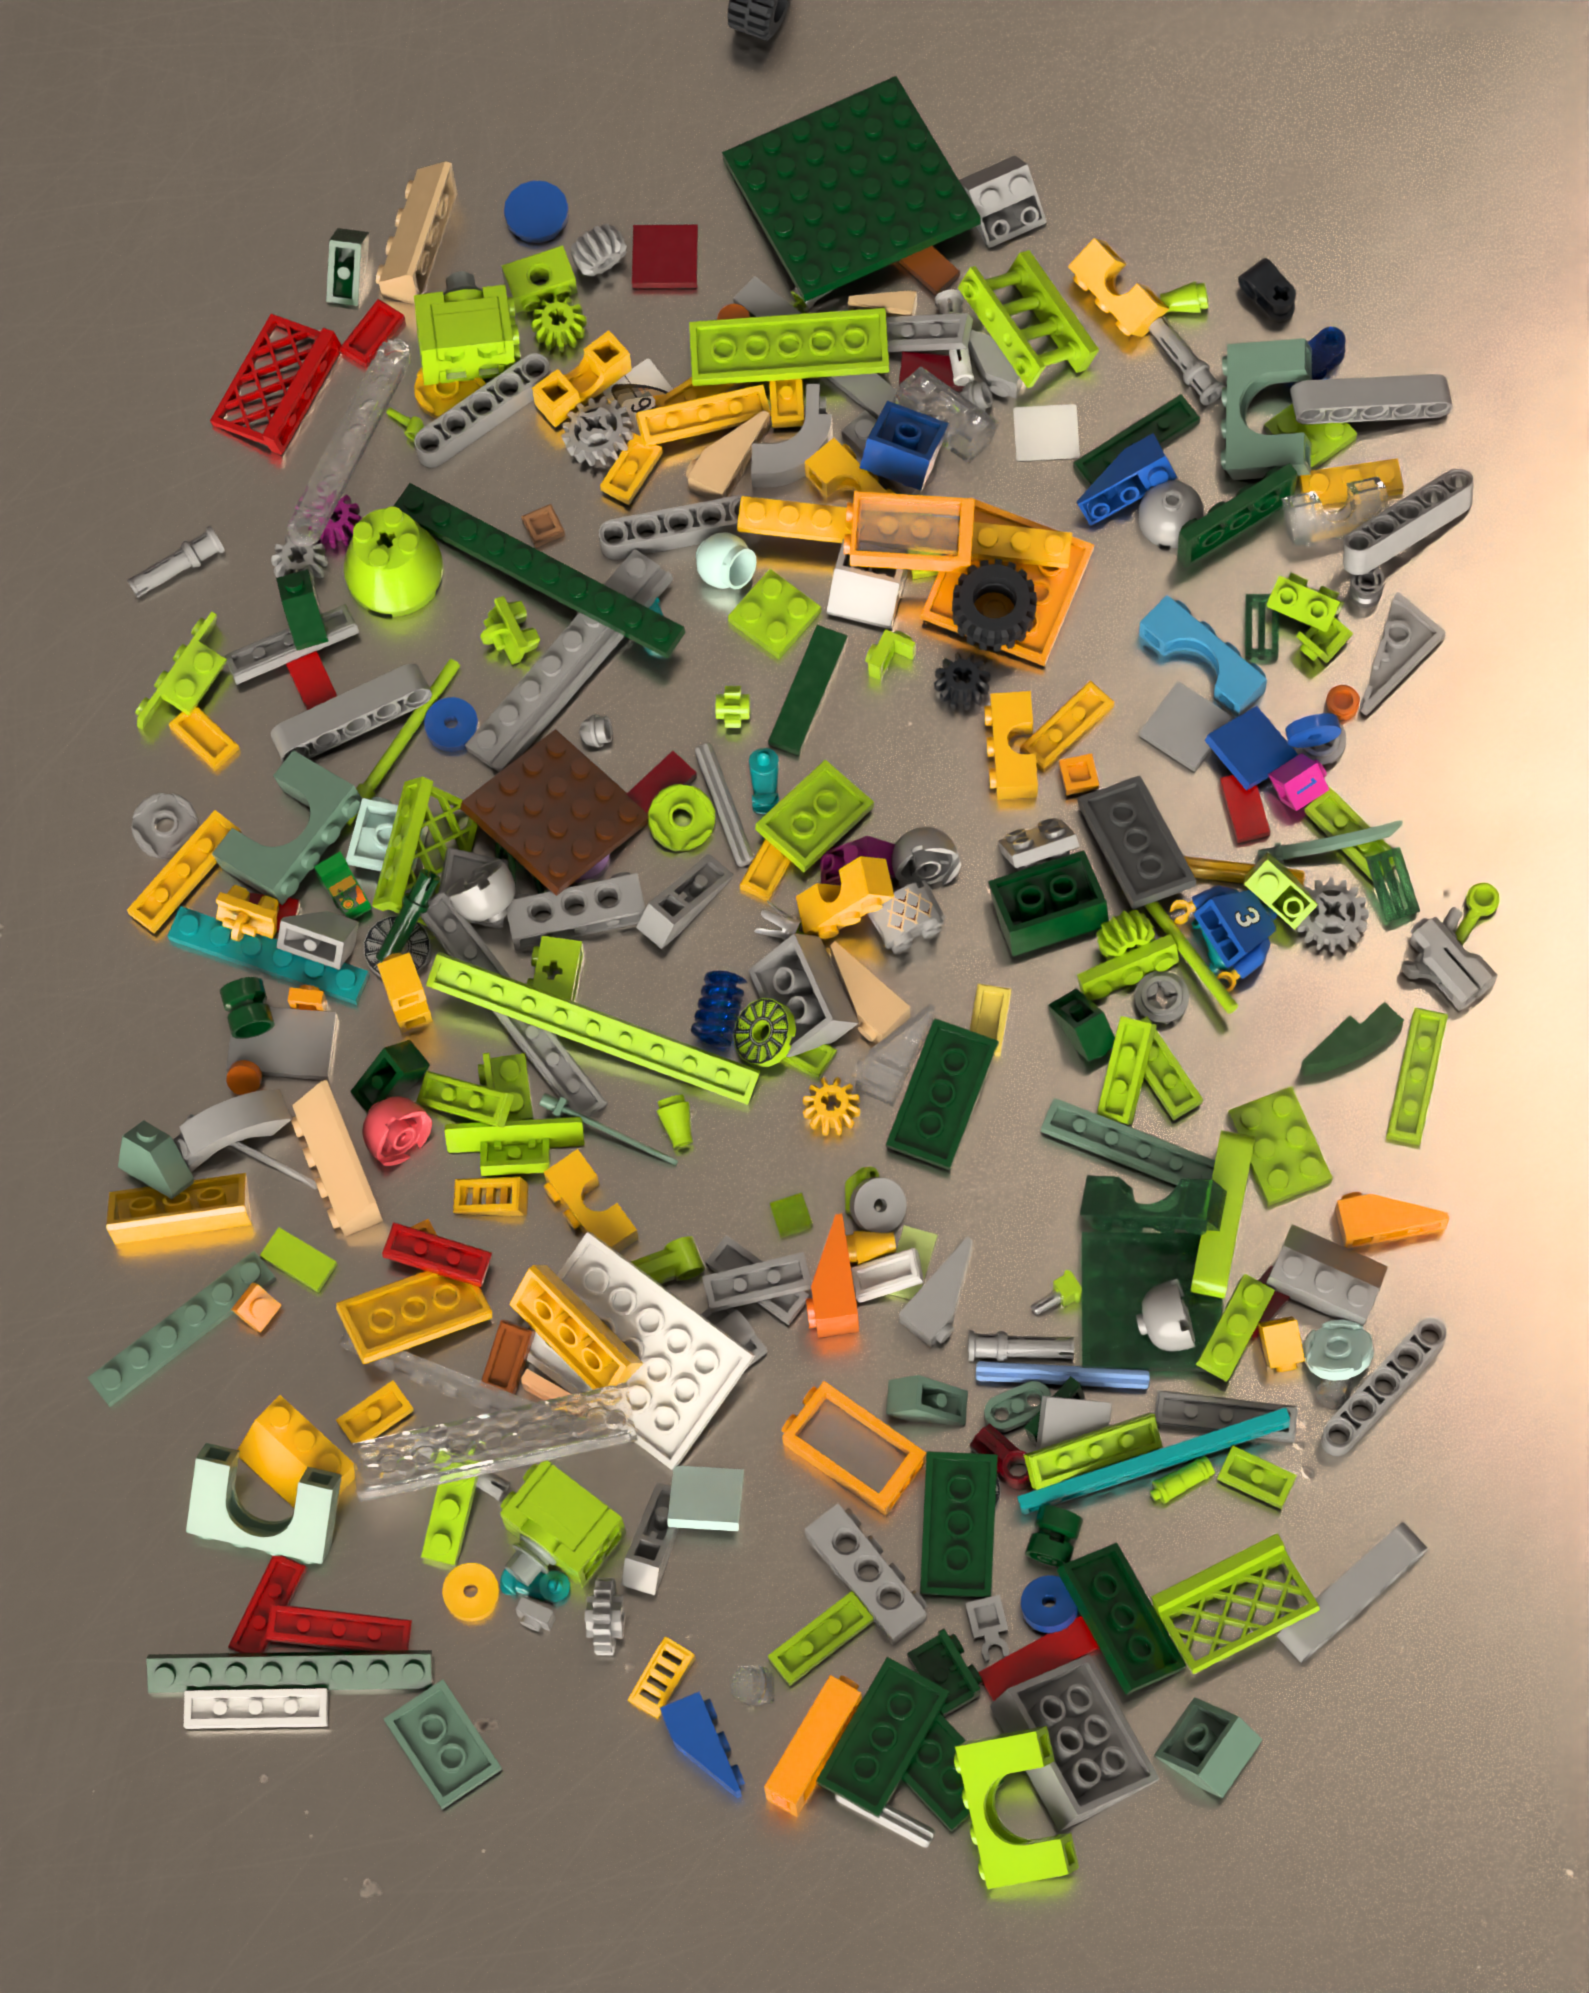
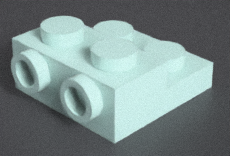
M373 797L372 800L362 798L346 857L348 865L381 871L398 805L392 804L391 801L381 797ZM428 826L421 829L420 838L423 845L428 832ZM418 858L413 860V872H415Z

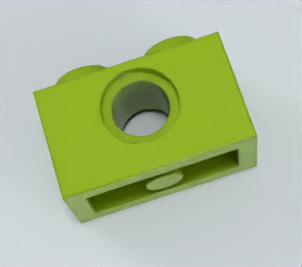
M563 245L501 265L510 297L514 298L516 313L534 311V309H538L541 306L543 300L548 303L552 302L555 295L559 297L560 301H564L573 294L578 293L576 279ZM539 279L547 280V282L542 285L534 284V282Z

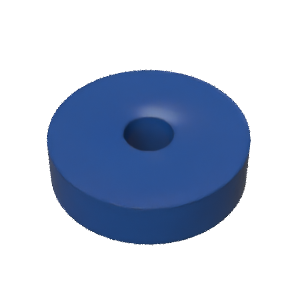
M448 697L438 700L428 709L425 715L424 726L429 741L436 748L446 752H456L465 749V744L479 729L478 718L474 708L467 701L460 698ZM449 721L457 722L454 728L446 727Z
M1319 713L1293 721L1286 727L1285 732L1290 746L1308 748L1334 740L1341 734V727L1338 716L1335 714Z
M1047 1575L1036 1578L1026 1586L1022 1593L1021 1608L1024 1619L1037 1631L1044 1633L1062 1631L1073 1623L1078 1614V1608L1059 1576ZM1048 1601L1055 1602V1605L1052 1607L1044 1606Z

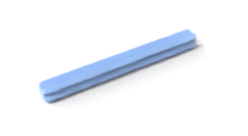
M979 1361L976 1364V1379L979 1381L1014 1383L1037 1381L1043 1384L1063 1385L1071 1376L1081 1386L1147 1389L1150 1381V1373L1146 1369Z

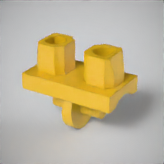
M233 885L227 894L219 893L216 898V903L218 904L216 920L222 921L224 927L232 929V940L240 942L244 934L252 937L259 934L273 939L277 932V914L279 910V901L277 899L263 896L258 905L248 902L250 892L238 885Z

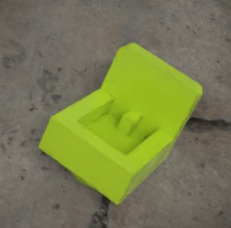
M1334 617L1327 632L1311 627L1305 635L1299 631L1296 637L1303 643L1299 649L1312 661L1319 657L1327 664L1353 633Z
M885 629L878 644L873 643L866 655L865 662L868 663L869 676L881 681L895 653L913 660L916 654V643L912 641L909 635L903 632L895 631L893 633Z

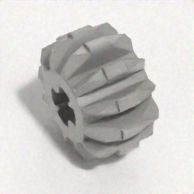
M603 224L600 227L595 226L592 230L586 231L583 236L578 237L577 242L571 246L570 254L574 259L573 262L577 269H580L583 275L595 276L597 273L602 274L607 269H612V266L620 263L621 258L627 253V245L624 242V237L620 231H617L615 226Z
M298 532L294 540L285 535L284 540L286 544H276L274 548L277 554L271 557V563L275 566L273 570L275 576L278 578L308 569L315 585L313 577L323 578L325 573L322 568L328 565V559L324 556L326 552L324 545L317 544L316 538L313 535L305 540L300 532ZM302 559L303 562L297 563V560Z

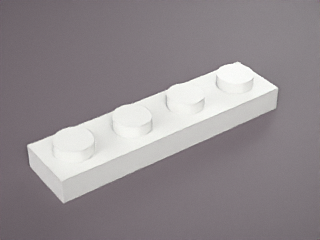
M327 1688L198 1690L184 1692L185 1729L328 1726Z

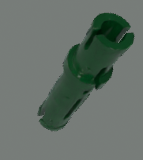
M421 869L410 893L404 895L402 899L403 906L380 950L376 954L379 961L383 962L387 956L402 952L421 914L427 912L429 908L428 901L441 880L433 871H430L429 875H427L428 869Z

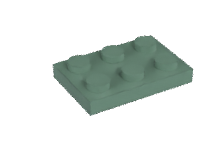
M443 1679L383 1719L442 1810L502 1770L500 1764Z

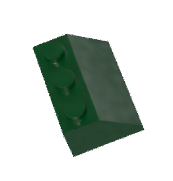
M1084 850L988 881L999 923L1012 956L1102 928L1101 924L1109 921L1107 901Z

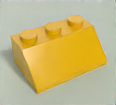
M281 1395L255 1419L237 1449L240 1451L239 1458L294 1509L298 1482L307 1467L342 1474L339 1495L360 1474L355 1463Z

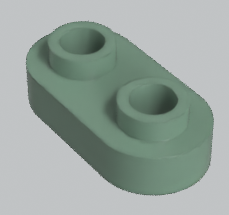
M1030 1381L992 1397L986 1403L984 1409L986 1424L990 1423L999 1432H1008L1029 1423L1041 1410L1042 1396H1051L1050 1390L1041 1382ZM1030 1397H1037L1040 1400V1404L1032 1407L1027 1403V1400ZM1000 1410L1006 1411L1008 1418L998 1420L995 1417L996 1412Z

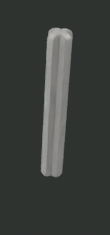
M710 743L699 745L695 748V754L736 864L739 867L752 863L754 856L713 746Z

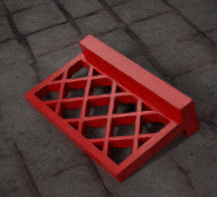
M270 314L211 417V424L267 445L272 452L283 455L341 352V343L335 332L326 328H322L319 331ZM276 326L287 329L289 336L271 343L270 335ZM308 337L315 339L310 349L302 352L298 351L297 341ZM292 344L295 354L278 361L274 351ZM270 352L273 363L256 369L254 363L257 358ZM298 362L299 370L297 374L284 379L281 369ZM277 371L280 381L262 388L259 377ZM255 379L258 390L241 396L239 390L242 384ZM283 389L284 397L281 402L268 406L265 396ZM261 398L264 408L247 415L244 404ZM240 406L243 417L233 421L223 419L228 410ZM266 416L268 417L269 423L263 433L252 430L251 422Z

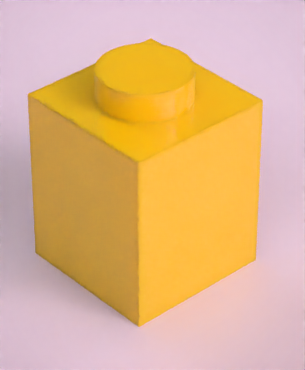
M1289 1316L1258 1323L1267 1366L1270 1368L1276 1367V1372H1284L1296 1369V1363L1305 1361L1298 1324L1294 1317Z

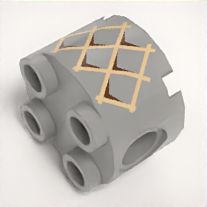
M921 880L919 887L915 882L895 891V897L883 903L881 909L867 913L878 930L885 947L892 949L894 954L901 953L912 946L911 941L914 938L923 935L924 939H927L942 930L941 925L944 924L943 920L946 916L937 903L926 880Z

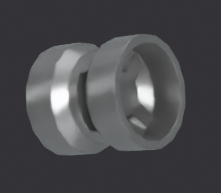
M1376 567L1363 575L1352 574L1349 596L1354 604L1358 607L1369 608L1380 601L1385 581L1382 571Z

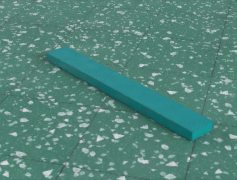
M1285 1407L1017 1496L1018 1504L1024 1515L1038 1511L1041 1505L1054 1506L1231 1447L1232 1445L1234 1446L1289 1428L1290 1416Z

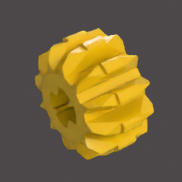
M824 1077L821 1079V1088L816 1085H810L809 1092L812 1096L803 1097V1105L807 1107L803 1110L804 1118L812 1119L810 1127L813 1130L822 1125L823 1135L827 1136L830 1128H835L836 1134L840 1136L842 1134V1124L848 1128L854 1126L852 1117L860 1116V1108L856 1106L860 1103V1097L858 1094H851L853 1085L849 1083L841 1088V1079L838 1077L834 1079L833 1085H828V1080ZM829 1102L837 1103V1107L834 1106V1111L826 1110V1105L829 1107Z

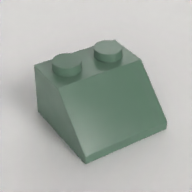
M1194 1697L1154 1755L1199 1788L1223 1798L1263 1739L1239 1716Z

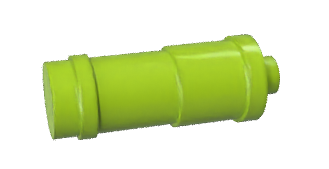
M1206 1456L1197 1458L1194 1462L1152 1481L1154 1489L1150 1491V1494L1154 1501L1160 1499L1163 1504H1166L1190 1487L1209 1479V1477L1215 1474L1214 1468Z

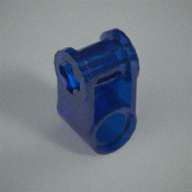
M1331 326L1322 329L1308 341L1312 348V380H1322L1344 360L1346 354L1345 335L1339 328Z

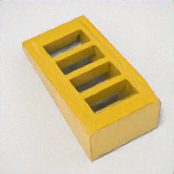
M521 1177L455 1179L453 1213L526 1216L528 1182ZM468 1188H473L472 1205H467ZM482 1188L486 1189V1204H481ZM496 1189H501L500 1204H496ZM511 1189H512V1203H510Z
M664 1637L630 1694L628 1701L656 1719H659L661 1716L660 1708L667 1705L695 1662V1654L668 1637ZM667 1652L682 1661L680 1666L665 1658ZM661 1665L673 1672V1678L671 1679L657 1670L658 1666ZM651 1677L667 1686L665 1692L649 1683ZM644 1689L660 1699L657 1705L641 1695Z

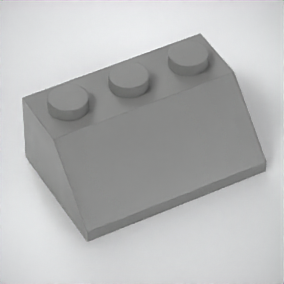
M794 933L748 970L760 999L777 1000L788 1006L794 1016L796 1033L795 1037L791 1038L789 1045L792 1047L786 1057H792L818 1048L821 1045L835 1042L859 1023L820 937Z
M1292 1224L1265 1285L1333 1318L1353 1321L1363 1326L1378 1295L1388 1266Z

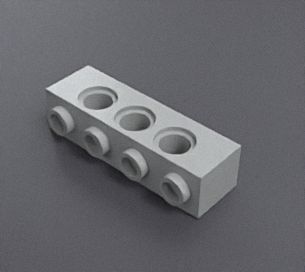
M620 872L612 875L611 879L602 881L587 879L581 881L577 886L566 888L557 896L549 889H546L544 893L532 896L528 893L518 894L514 896L512 903L506 910L508 911L507 917L514 948L519 950L540 945L542 936L570 939L638 924L645 911V905L638 873ZM608 896L617 899V902L612 906L600 904L601 900ZM577 903L584 906L583 910L579 913L567 911L568 907L572 904ZM539 911L551 913L549 918L543 921L534 918L535 914Z
M837 1503L805 1528V1536L850 1592L853 1591L874 1618V1623L894 1646L927 1620V1613L924 1609L928 1605L916 1590L910 1593L902 1583L906 1578L896 1564L892 1562L888 1565L880 1554L884 1551L872 1535L866 1538L858 1527L862 1524L850 1508L844 1511L839 1503ZM843 1538H851L856 1542V1547L850 1552H842L837 1548V1543ZM865 1565H873L879 1571L877 1576L870 1580L863 1579L858 1572ZM885 1593H896L901 1598L900 1602L894 1607L883 1605L880 1600Z

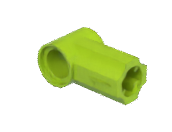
M692 1236L673 1240L663 1250L631 1261V1263L659 1284L674 1279L677 1281L688 1280L705 1271V1266Z

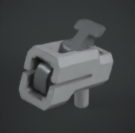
M1451 907L1443 923L1436 916L1430 920L1425 917L1412 927L1411 932L1413 934L1410 943L1418 951L1419 955L1415 958L1414 962L1404 960L1401 969L1409 979H1430L1460 1011L1476 999L1475 995L1480 997L1496 983L1498 975L1480 954L1468 953L1457 941V936L1453 931L1463 912L1455 907Z

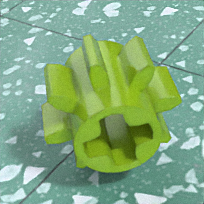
M725 686L724 694H716V719H724L725 728H741L742 719H750V694H742L741 686Z

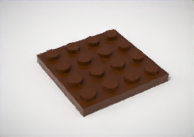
M556 729L464 799L460 807L467 816L556 896L648 824V814L626 795L627 792Z

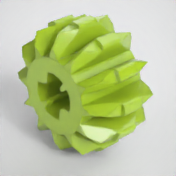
M556 295L551 304L543 300L541 303L542 309H534L533 317L535 320L531 323L532 331L536 333V341L539 344L545 343L546 349L549 351L555 345L558 346L559 351L562 353L567 344L576 348V339H584V327L587 325L586 316L582 315L583 310L580 304L573 305L570 297L560 302L559 297Z
M1132 910L1129 913L1122 911L1118 916L1112 915V919L1108 922H1103L1101 924L1102 929L1096 933L1099 950L1103 957H1106L1107 961L1156 940L1149 918H1146L1144 913H1139L1138 910Z

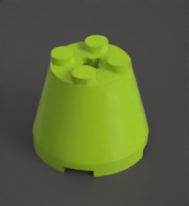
M394 506L378 509L364 516L353 528V536L344 559L345 581L355 601L366 610L370 609L378 613L392 614V617H399L420 610L434 598L444 571L441 551L434 538L409 515Z

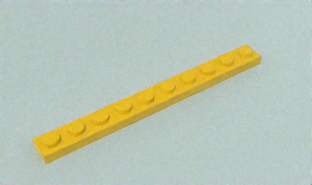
M741 496L737 532L842 543L845 534H851L852 523L846 522V507ZM862 511L860 543L881 548L958 556L960 520ZM974 522L971 558L1002 559V561L1069 568L1072 533Z

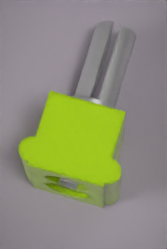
M1065 1270L1063 1276L1053 1281V1292L1031 1305L1034 1314L1039 1315L1059 1303L1064 1308L1074 1301L1076 1303L1081 1301L1082 1287L1072 1271Z

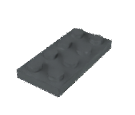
M1140 775L1078 797V806L1132 909L1196 886V879Z

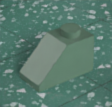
M143 1120L122 1136L118 1168L170 1199L175 1198L193 1184L194 1177L170 1135Z
M921 1375L892 1379L888 1383L886 1414L909 1422L962 1426L966 1423L968 1391Z

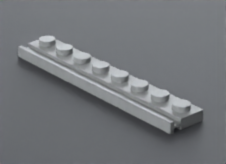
M634 549L604 585L649 608L654 603L656 597H659L673 581V577L670 572L664 571L654 561ZM579 612L465 744L467 751L489 767L501 772L523 755L624 636Z

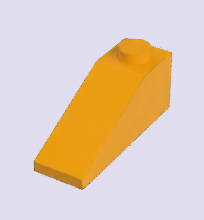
M1361 1192L1343 1195L1341 1200L1337 1201L1335 1207L1343 1246L1348 1249L1446 1229L1449 1221L1448 1212L1375 1194L1362 1195Z

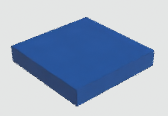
M1258 706L1209 733L1204 740L1246 791L1269 778L1268 774L1298 756L1297 752L1288 744L1287 740Z

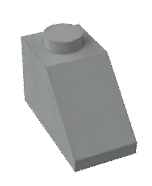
M971 329L968 349L982 381L986 382L990 391L998 396L1017 398L1023 381L1017 375L991 336Z
M329 911L283 917L280 923L276 948L340 970L354 950L359 922Z

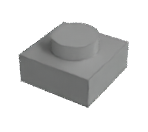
M521 1597L515 1609L518 1617L522 1618L520 1623L534 1631L539 1632L541 1627L550 1631L556 1620L554 1611L524 1597Z

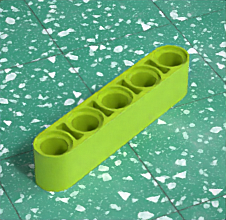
M1221 1130L1190 1292L1225 1299L1255 1136Z

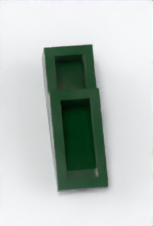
M1385 1001L1361 1024L1349 1015L1302 1060L1300 1072L1304 1076L1323 1073L1366 1057L1396 1036L1402 1030L1404 1019Z

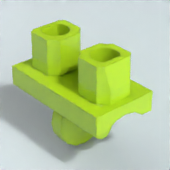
M501 596L495 598V607L489 611V618L483 621L486 629L481 633L480 638L484 645L494 644L498 651L504 649L513 665L520 663L525 653L537 648L540 637L533 627L524 630L520 629L518 624L525 622L527 618L526 609L522 601L507 603L505 597Z

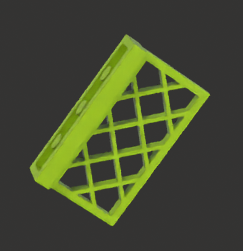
M422 776L404 782L372 907L381 911L391 910L399 914L403 906L402 899L405 891L410 888L412 889L417 880L412 870L414 859L420 857L424 868L428 869L427 875H429L430 871L439 874L442 872L443 866L434 870L427 852L438 848L444 862L447 849L445 843L454 838L460 850L471 852L478 825L469 817L466 827L460 830L453 812L460 809L463 800L434 787V781ZM430 796L438 799L443 810L442 813L434 817L428 807ZM446 817L453 834L443 839L435 821ZM428 826L435 843L425 848L420 838L422 828ZM440 882L434 890L436 894L439 893ZM420 917L418 923L427 926Z
M1278 1533L1151 1596L1155 1611L1192 1674L1320 1611L1317 1601L1287 1554L1284 1543ZM1281 1564H1284L1289 1572L1285 1583L1267 1579L1269 1570ZM1292 1580L1295 1582L1296 1586L1291 1585ZM1245 1582L1258 1585L1254 1599L1235 1595L1238 1586ZM1264 1587L1282 1591L1278 1605L1259 1601ZM1288 1592L1303 1596L1307 1602V1605L1297 1610L1284 1607ZM1213 1598L1225 1600L1226 1604L1222 1615L1204 1611L1206 1602ZM1232 1603L1251 1607L1246 1621L1228 1617ZM1256 1609L1275 1613L1273 1621L1265 1626L1252 1623ZM1182 1614L1195 1617L1190 1631L1176 1628L1171 1620ZM1201 1618L1219 1623L1215 1637L1196 1633ZM1225 1624L1242 1628L1241 1638L1234 1642L1220 1639ZM1182 1638H1186V1639H1187L1186 1645H1185V1643H1184V1641H1183ZM1193 1641L1212 1645L1209 1654L1195 1661L1190 1653Z

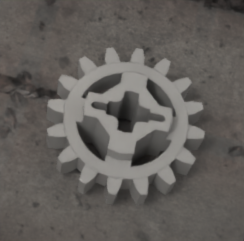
M602 397L599 403H595L593 398H589L588 406L584 407L581 403H578L577 408L579 411L577 413L568 412L567 415L571 422L562 424L565 433L561 436L571 456L574 455L579 463L586 459L589 466H593L596 460L600 459L601 463L606 465L607 457L611 456L617 460L619 458L617 454L619 449L623 451L628 450L625 440H633L630 430L634 428V425L626 408L620 407L617 400H613L609 404L606 397Z
M1329 877L1328 884L1324 886L1318 879L1315 881L1314 891L1309 887H1305L1318 903L1317 907L1312 911L1317 917L1312 923L1308 915L1299 924L1297 931L1307 932L1305 936L1306 943L1311 942L1313 939L1316 940L1317 950H1320L1324 944L1329 945L1330 952H1334L1336 944H1340L1346 950L1349 946V939L1357 943L1360 939L1358 931H1366L1367 923L1363 920L1368 919L1369 910L1361 909L1366 905V897L1357 898L1359 888L1355 886L1348 890L1346 888L1347 880L1345 879L1342 880L1340 885H1335L1333 877ZM1350 907H1352L1354 912L1353 923L1350 921L1351 917L1347 915ZM1326 912L1331 915L1329 918L1325 916Z
M597 1578L595 1580L594 1595H587L585 1610L586 1637L593 1638L596 1655H613L615 1653L616 1638H623L625 1623L624 1596L617 1595L614 1578Z

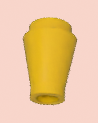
M853 1231V1234L846 1235L850 1263L858 1262V1265L881 1256L896 1253L894 1232Z

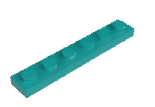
M180 906L167 935L170 941L299 986L312 985L318 987L320 991H324L325 995L354 1005L358 1004L370 976L367 970L344 963L340 970L278 949L276 948L278 939H271L256 934L255 937L244 934L240 942L232 940V929L224 927L222 921Z

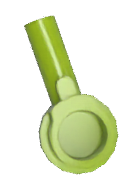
M1486 882L1477 883L1468 890L1466 905L1469 910L1455 931L1457 941L1461 945L1465 943L1480 916H1488L1497 910L1500 903V894L1492 884Z

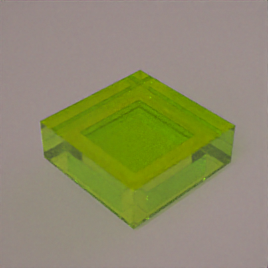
M802 1192L769 1203L780 1238L813 1227Z

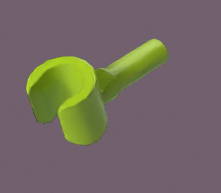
M392 407L388 408L386 412L387 415L407 426L404 434L413 441L416 434L425 427L419 417L412 416L409 418Z

